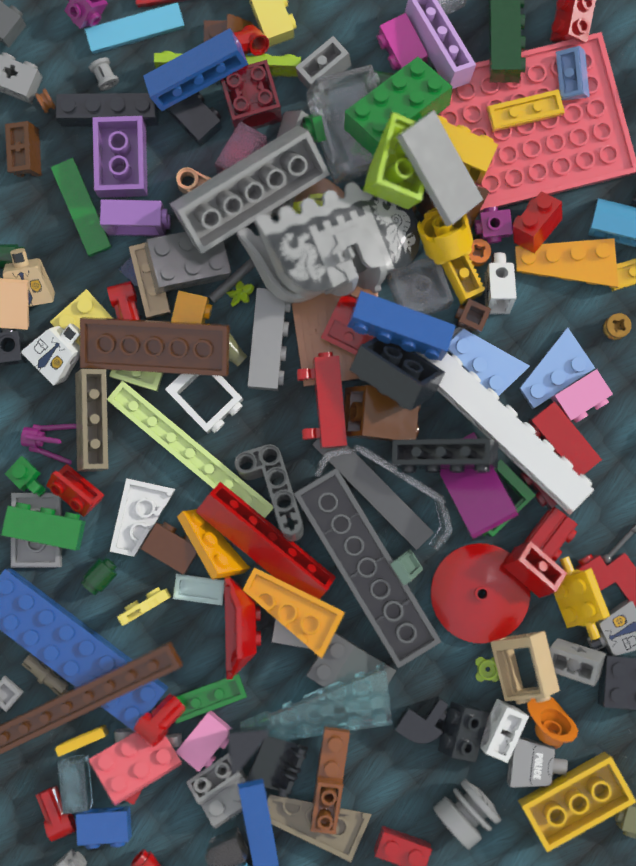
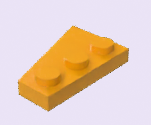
M197 509L182 511L177 516L212 580L244 574L250 569L220 532L195 512Z

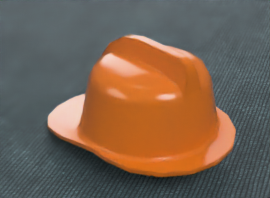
M551 697L550 700L536 702L534 698L527 702L528 712L536 723V736L544 744L557 749L563 743L571 742L577 738V725L554 698Z

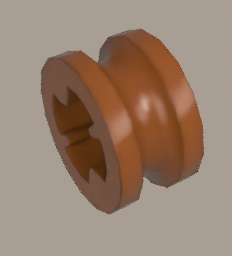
M43 89L41 94H35L45 113H48L49 108H56L46 89Z

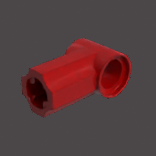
M254 25L245 26L242 31L234 32V35L241 43L244 54L252 53L260 56L269 48V39Z
M132 281L107 287L108 296L112 307L115 308L117 319L140 320L136 306L137 297Z
M169 694L151 713L148 712L139 719L134 730L152 747H155L163 740L168 732V728L181 716L186 708L179 699Z
M58 786L48 788L36 795L45 818V831L51 842L77 831L74 817L66 809Z

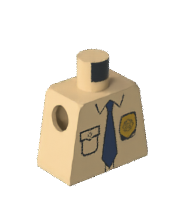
M24 248L12 250L10 254L13 263L5 264L3 278L28 280L29 306L53 302L55 291L41 260L38 258L28 260Z

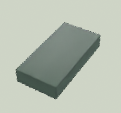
M410 549L402 553L390 564L403 585L411 582L423 570Z

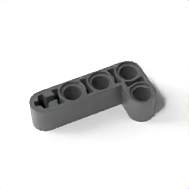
M269 444L238 454L234 462L239 476L247 481L265 477L282 535L288 541L299 540L303 536L304 526L279 448ZM270 455L277 457L274 462H265V459ZM250 462L253 464L249 470L241 469L245 463ZM280 477L284 479L280 485L272 484L275 478ZM283 500L291 502L287 508H280L279 503ZM287 518H292L295 530L290 531Z

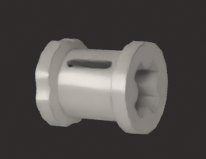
M107 57L99 58L89 66L90 71L94 72L99 82L98 87L100 90L110 89L119 82L118 77L113 74L109 66L110 61Z

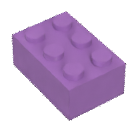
M93 117L94 191L98 197L148 196L146 124L143 117Z

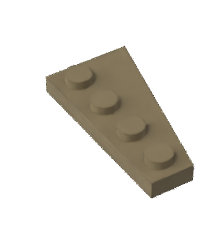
M269 794L267 799L272 825L349 862L353 859L372 815L340 808L336 835L311 832L313 802Z

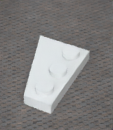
M126 478L110 552L135 557L176 489Z

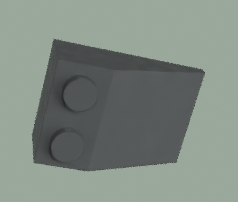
M335 632L323 658L321 659L317 655L307 672V677L371 713L396 670Z

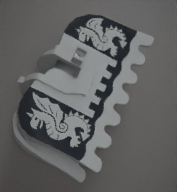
M351 182L345 186V195L342 199L339 198L335 191L328 190L322 197L323 206H318L313 199L306 198L300 205L301 214H296L291 207L284 206L278 212L279 221L277 223L273 222L266 214L256 216L254 221L260 236L254 235L248 228H243L236 234L251 257L266 288L281 300L289 303H302L322 293L326 295L331 293L336 296H347L355 290L357 285L377 293L381 291V284L387 275L408 266L418 253L420 235L412 207L406 209L366 193L356 183Z

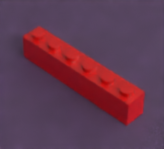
M221 482L195 511L272 576L317 599H320L327 592L336 578L297 544L285 539L280 530Z

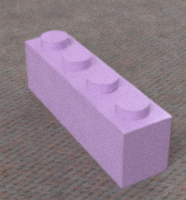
M408 0L405 13L410 19L438 74L453 86L452 89L470 83L476 64L438 0Z

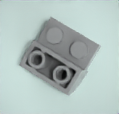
M226 754L186 782L197 803L202 806L214 828H218L242 811L237 784L245 783L247 776L242 768L236 775L231 772L230 754Z

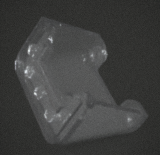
M372 65L316 78L307 91V100L311 114L321 115L326 140L320 143L330 175L335 184L366 175L374 157L344 130L345 111L380 85L379 76L374 72Z

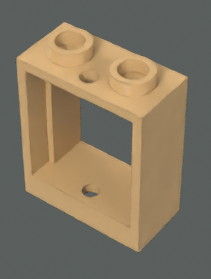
M545 631L506 636L490 642L505 701L515 700L516 704H523L535 698L536 702L550 700V695L560 691ZM530 648L539 687L523 688L514 649Z

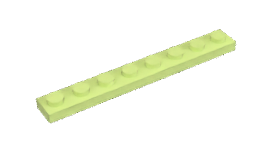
M124 381L107 398L112 405L213 489L219 482L223 483L264 518L273 510L272 504Z

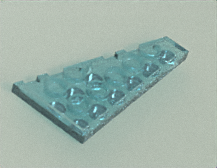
M385 663L377 665L376 670L367 674L364 671L355 674L354 679L345 683L338 681L304 695V700L294 704L291 701L282 705L280 710L272 713L266 711L240 722V728L266 725L269 728L268 736L289 741L322 736L324 726L355 731L393 725Z

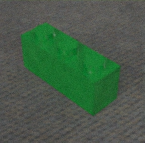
M16 502L15 506H7L2 536L71 550H80L86 521L79 520V514L65 512V516L55 515L56 510L41 507L39 512L30 510L31 505Z

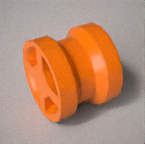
M475 239L471 246L472 251L468 256H470L469 260H472L471 264L474 267L484 265L489 259L491 247L487 241Z

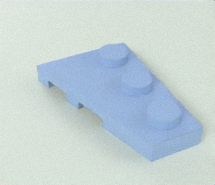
M569 328L565 329L556 343L519 388L532 409L595 369Z
M461 329L452 337L448 350L462 361V366L468 373L472 371L481 379L480 384L486 389L491 388L498 396L530 367L465 329Z

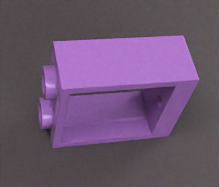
M101 200L100 225L107 235L166 236V229H170L171 217L168 214V209L164 208L161 201Z

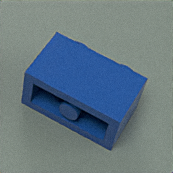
M130 806L80 809L76 814L77 846L85 845L86 849L98 848L100 844L110 843L111 847L124 846L125 842H129L132 837Z

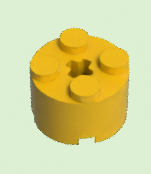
M433 208L424 214L425 219L421 223L419 220L417 228L425 254L435 264L441 265L449 260L460 256H467L471 253L473 236L467 214L462 216L453 225L446 226L437 208Z

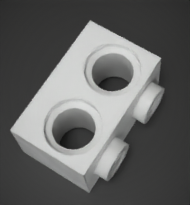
M497 699L488 717L480 749L486 754L508 763L529 716L518 707Z

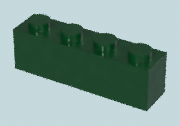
M489 0L490 83L519 82L521 73H525L526 57H521V51H525V36H521V29L525 28V14H521L520 8H524L525 0Z

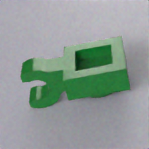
M23 456L5 473L22 491L28 488L39 497L47 491L36 479L41 473Z

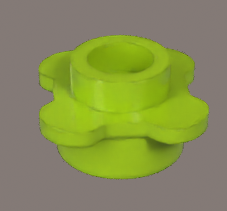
M478 657L475 661L477 665L476 679L479 682L484 680L497 682L499 675L494 657L491 659ZM486 667H489V668H490V671H489V672H487V671L485 670Z

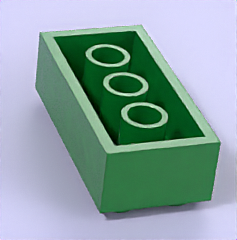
M416 57L345 111L344 130L374 156L391 113H397L415 122L432 111H435L438 115L450 105L453 86L422 59Z

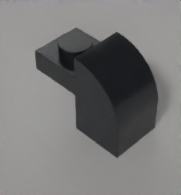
M437 697L424 717L407 706L394 725V729L410 741L416 743L431 742L443 733L436 723H442L448 712L446 709L448 704L440 697Z

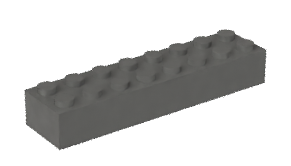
M335 468L294 493L397 667L400 668L441 643L440 638L407 584H402L390 565L393 560L338 469Z

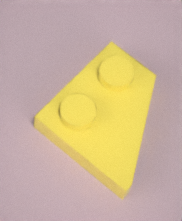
M158 587L146 594L148 599L139 604L138 600L126 606V612L117 617L122 626L171 598L172 596L166 588L161 591Z

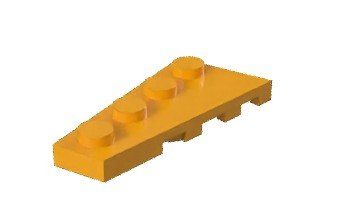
M615 238L542 244L535 254L521 246H515L516 270L518 273L561 278V280L586 282V284L618 288Z

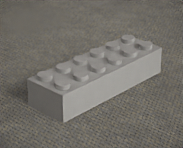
M296 126L170 203L193 246L199 252L204 253L254 222L256 216L267 214L330 174L309 131Z

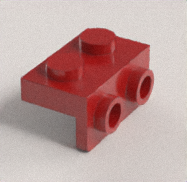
M558 0L550 41L559 43L575 39L581 43L587 42L596 0Z
M68 464L59 471H54L46 484L54 495L59 496L72 510L78 512L83 517L104 497L101 491Z

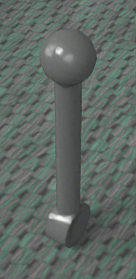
M636 524L631 527L630 531L608 554L602 556L605 564L611 562V557L636 532Z

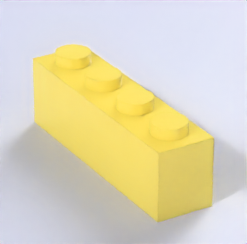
M249 0L261 32L269 39V47L294 38V29L297 26L293 14L288 15L285 8L288 6L287 0Z

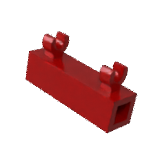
M333 352L318 353V357L313 359V368L297 369V381L313 379L315 381L319 427L302 429V439H320V449L347 446L340 359L339 356H333Z

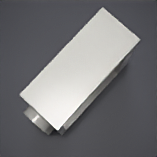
M179 375L165 390L208 434L211 431L216 433L225 424L223 419L229 414L235 415L243 407L241 404L243 398L222 376H213L233 399L206 423L179 395L199 375Z

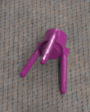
M34 424L32 428L24 427L21 434V445L29 447L31 452H37L71 465V460L40 447L44 445V442L61 443L60 439L45 437V432L42 431L76 429V424L43 426Z

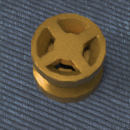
M622 313L613 314L603 324V332L611 340H619L625 337L631 330L630 319Z

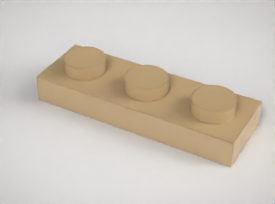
M145 243L130 246L129 250L147 319L170 314L171 311L166 292L159 294L155 292L144 248Z

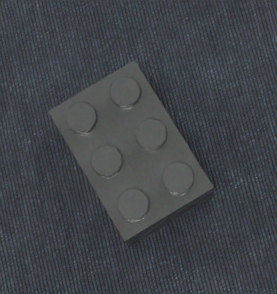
M186 232L146 240L144 248L156 294L226 280L231 274L223 241L201 253L193 246Z

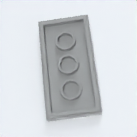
M435 111L429 112L396 136L446 226L453 225L483 200Z

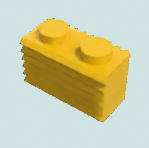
M468 255L460 256L441 264L461 304L466 303L468 299L473 300L481 296L485 290V287L482 286L483 283L480 282L481 278H478L479 274L476 273L477 269H474V265L471 264L472 260H469L470 256Z

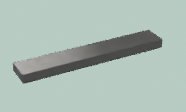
M317 439L312 444L415 550L420 548L434 534L348 445L345 447L320 449V439Z

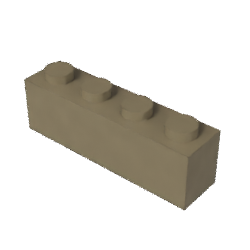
M80 369L75 373L77 471H104L108 469L106 369Z

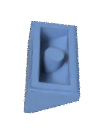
M580 46L557 51L556 60L561 100L590 97L585 50Z

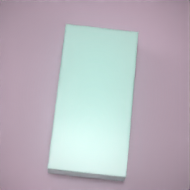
M176 574L173 599L223 605L224 580Z

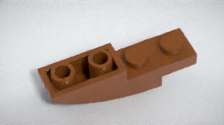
M324 726L314 791L311 832L336 835L350 735L348 729Z

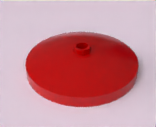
M468 544L453 550L437 566L430 586L432 608L442 626L457 638L472 643H490L508 636L523 621L530 603V589L503 567L510 555L509 552L491 544ZM480 589L486 591V595L482 599L477 595Z

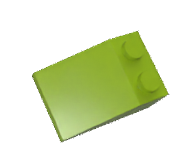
M393 112L390 115L369 166L363 191L409 209L422 201L425 187L396 136L413 125L415 121Z

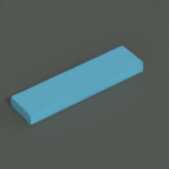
M177 2L85 29L91 52L96 54L184 29L185 26Z

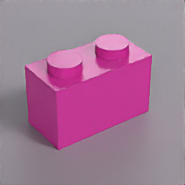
M406 13L380 25L377 39L381 48H386L390 55L388 60L394 71H399L416 57H419L425 63L427 62L428 54Z

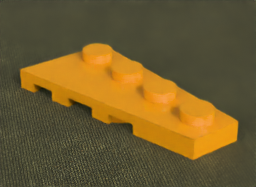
M256 568L253 569L243 588L244 592L321 659L323 658L345 614L343 611Z

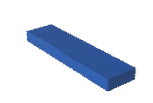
M263 778L237 784L253 866H279Z

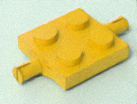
M570 556L559 559L563 570L567 574L558 590L554 593L566 627L585 626L590 640L600 638L601 636L595 623L610 615L592 569L574 570L569 558Z

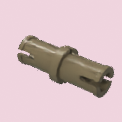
M30 654L23 661L22 666L34 674L40 684L44 683L58 696L64 694L69 688L70 684L33 654Z

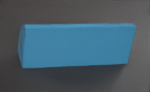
M597 198L588 236L600 239L615 238L616 243L636 247V207Z

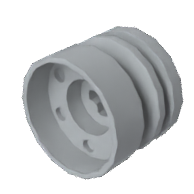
M464 779L461 785L467 791L465 795L455 787L453 791L458 801L454 803L447 797H444L433 809L457 839L470 850L482 839L476 827L480 824L483 828L490 831L492 827L486 821V818L489 816L496 824L501 821V818L488 797L478 787Z

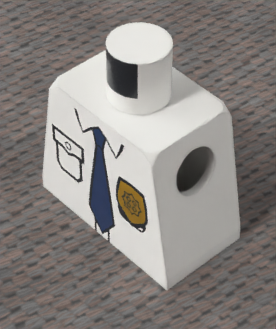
M497 252L491 255V263L488 264L485 273V306L491 308L490 314H510L516 300L514 264L506 263V254Z
M69 324L65 330L60 326L50 328L24 348L21 353L53 386L65 382L80 357V346L75 342L80 336V329L74 324Z

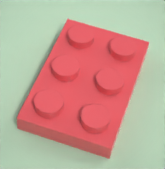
M137 732L132 733L89 759L91 766L114 806L182 765L180 758L166 736L158 745L152 747Z

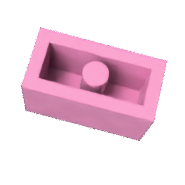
M596 369L557 393L551 399L560 407L570 421L574 420L577 423L588 416L586 411L590 408L595 407L598 410L609 403L607 398L613 395V393Z
M209 711L184 740L176 753L199 772L203 766L205 768L210 767L217 758L213 754L219 747L224 749L228 745V733L233 728L214 712Z

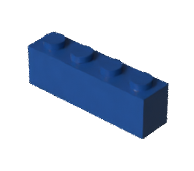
M229 28L143 75L150 98L163 111L247 66L248 62L241 43Z
M360 291L347 327L352 328L356 333L374 336L381 342L396 344L405 351L421 353L430 360L442 361L449 350L456 325Z

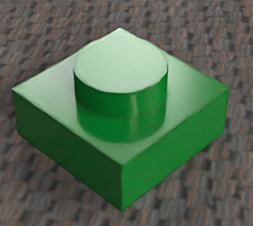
M312 114L305 116L303 128L309 131L313 141L317 143L325 141L326 135L321 115Z

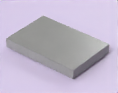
M11 493V506H15L16 502L31 505L30 510L40 512V508L44 507L56 510L55 515L62 516V499L53 493H44L41 497L36 493ZM11 537V567H62V548Z

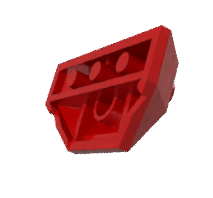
M228 576L224 577L226 679H232L256 654V646H261V631H256V621L261 620L260 606H256L255 600L244 592L243 588L235 580Z

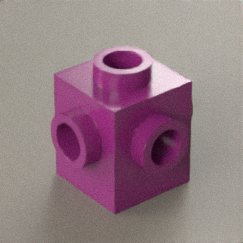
M68 0L69 3L64 11L79 28L93 27L100 22L101 14L108 3L106 0Z
M498 207L484 208L483 212L477 216V220H474L475 234L479 235L480 239L487 240L488 244L502 242V238L510 237L513 234L510 209L498 210Z

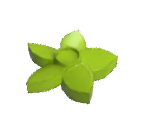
M239 281L236 284V290L227 292L228 296L233 298L231 301L232 307L237 305L240 300L243 303L249 302L248 295L254 290L253 284L244 285Z

